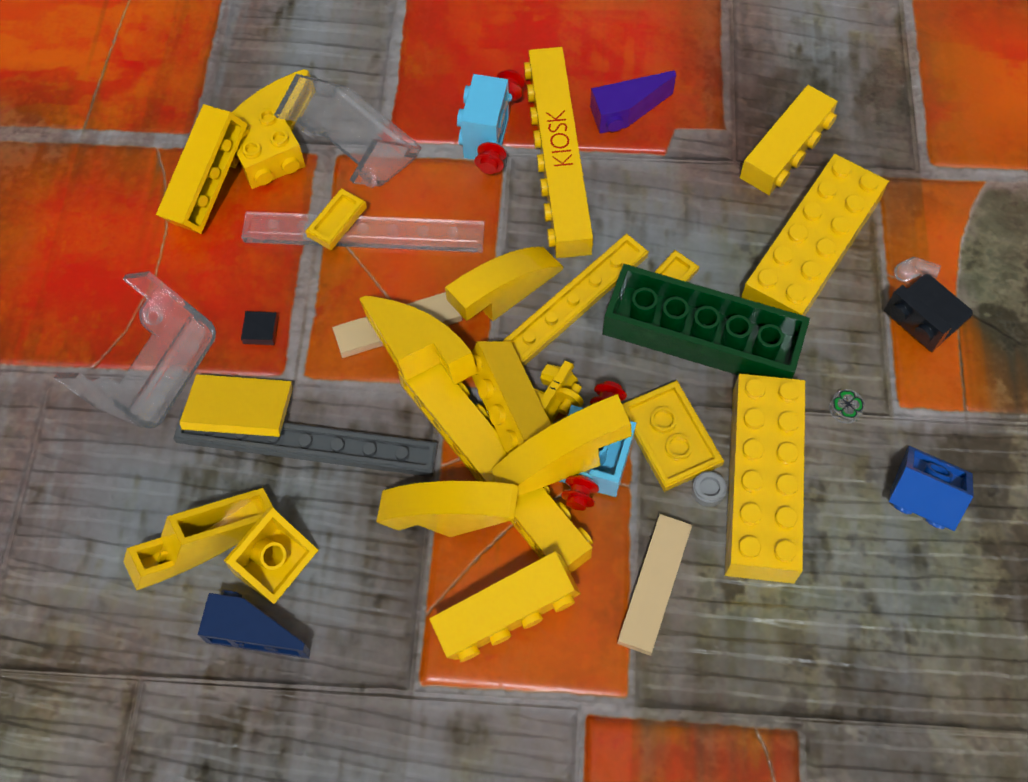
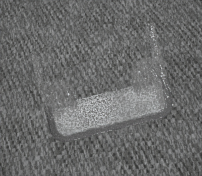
M295 75L274 114L280 119L296 121L302 126L301 131L312 138H316L318 135L330 140L358 164L350 181L371 188L383 186L415 160L422 149L416 141L355 91L341 84L308 76Z
M147 271L126 274L123 278L125 282L146 298V301L140 308L139 319L142 326L151 332L152 335L121 382L117 383L109 377H97L90 381L80 373H57L54 379L93 407L137 427L151 429L159 426L165 419L214 343L216 330L210 320L154 274Z

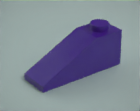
M675 70L591 88L590 108L599 133L615 132L629 127L672 95L676 79Z

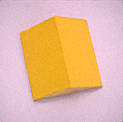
M270 506L225 558L224 562L237 578L269 602L275 604L318 552V549Z

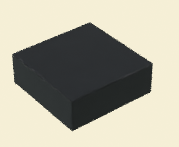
M245 311L241 335L243 344L274 345L278 324L277 313Z

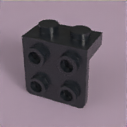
M929 274L921 276L908 289L901 285L893 292L884 309V312L931 352L938 348L973 315V311Z

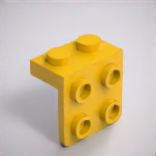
M270 105L240 118L248 125L236 155L241 162L247 181L252 189L266 185L277 178L294 173L298 169L305 167L300 145L277 105Z

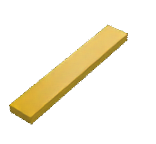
M626 233L503 341H511L524 367L616 286L623 264L637 267L648 258L649 251Z

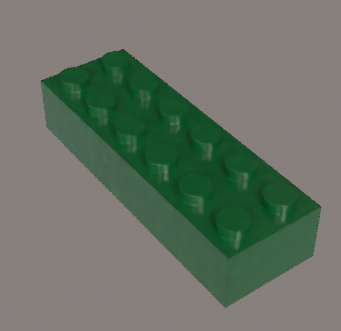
M623 264L604 316L602 335L735 375L747 374L792 379L796 371L810 318Z

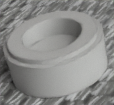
M711 471L699 474L692 485L694 499L700 505L706 507L720 504L727 491V485L723 477Z

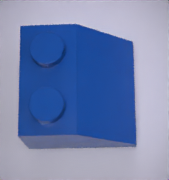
M908 446L890 489L888 502L893 503V506L900 512L905 514L915 513L924 517L930 525L936 528L945 529L946 527L955 531L974 497L973 473Z

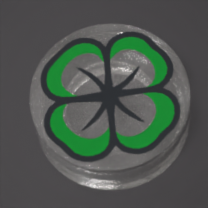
M849 389L838 391L833 396L829 405L833 418L846 424L856 422L865 409V403L861 395Z

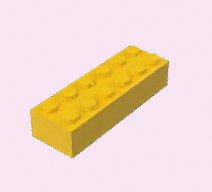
M834 153L746 282L741 298L806 316L880 202L889 180Z
M747 374L738 375L732 399L725 576L794 584L803 572L805 380Z

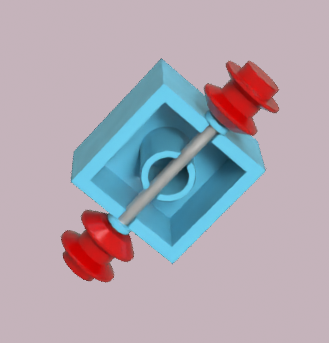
M515 70L501 71L497 74V77L473 74L471 85L465 86L463 96L464 109H459L457 127H461L458 143L463 145L464 158L475 159V165L486 174L498 173L504 168L503 160L506 159L507 153L502 144L509 121V102L521 98L522 88L525 85L524 78Z
M605 381L595 386L594 391L599 396L593 397L590 404L592 405L618 394L620 401H624L627 394L618 383ZM571 405L568 416L583 408ZM630 421L631 437L599 448L600 466L559 481L571 487L570 490L561 493V497L566 501L568 507L580 511L586 510V507H593L595 501L590 497L592 493L598 492L612 497L617 496L633 442L636 422Z

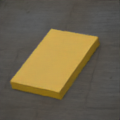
M196 374L180 419L181 430L280 437L293 390L292 381Z
M677 380L622 404L629 421L636 422L634 438L664 492L696 478L703 472L712 471L723 466L724 460Z

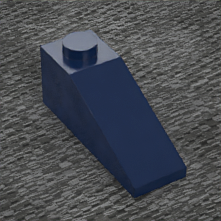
M222 590L221 594H208L198 635L206 643L309 659L310 650L305 643L242 598V594L229 590Z

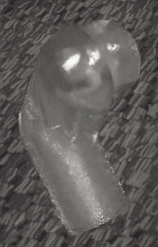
M911 257L899 263L895 267L894 274L902 282L910 281L924 274H929L936 279L941 265L917 257Z

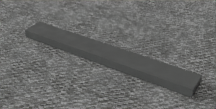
M184 409L181 410L173 438L176 443L428 477L433 476L438 449L437 442L285 422L283 423L280 437L181 430L180 419Z

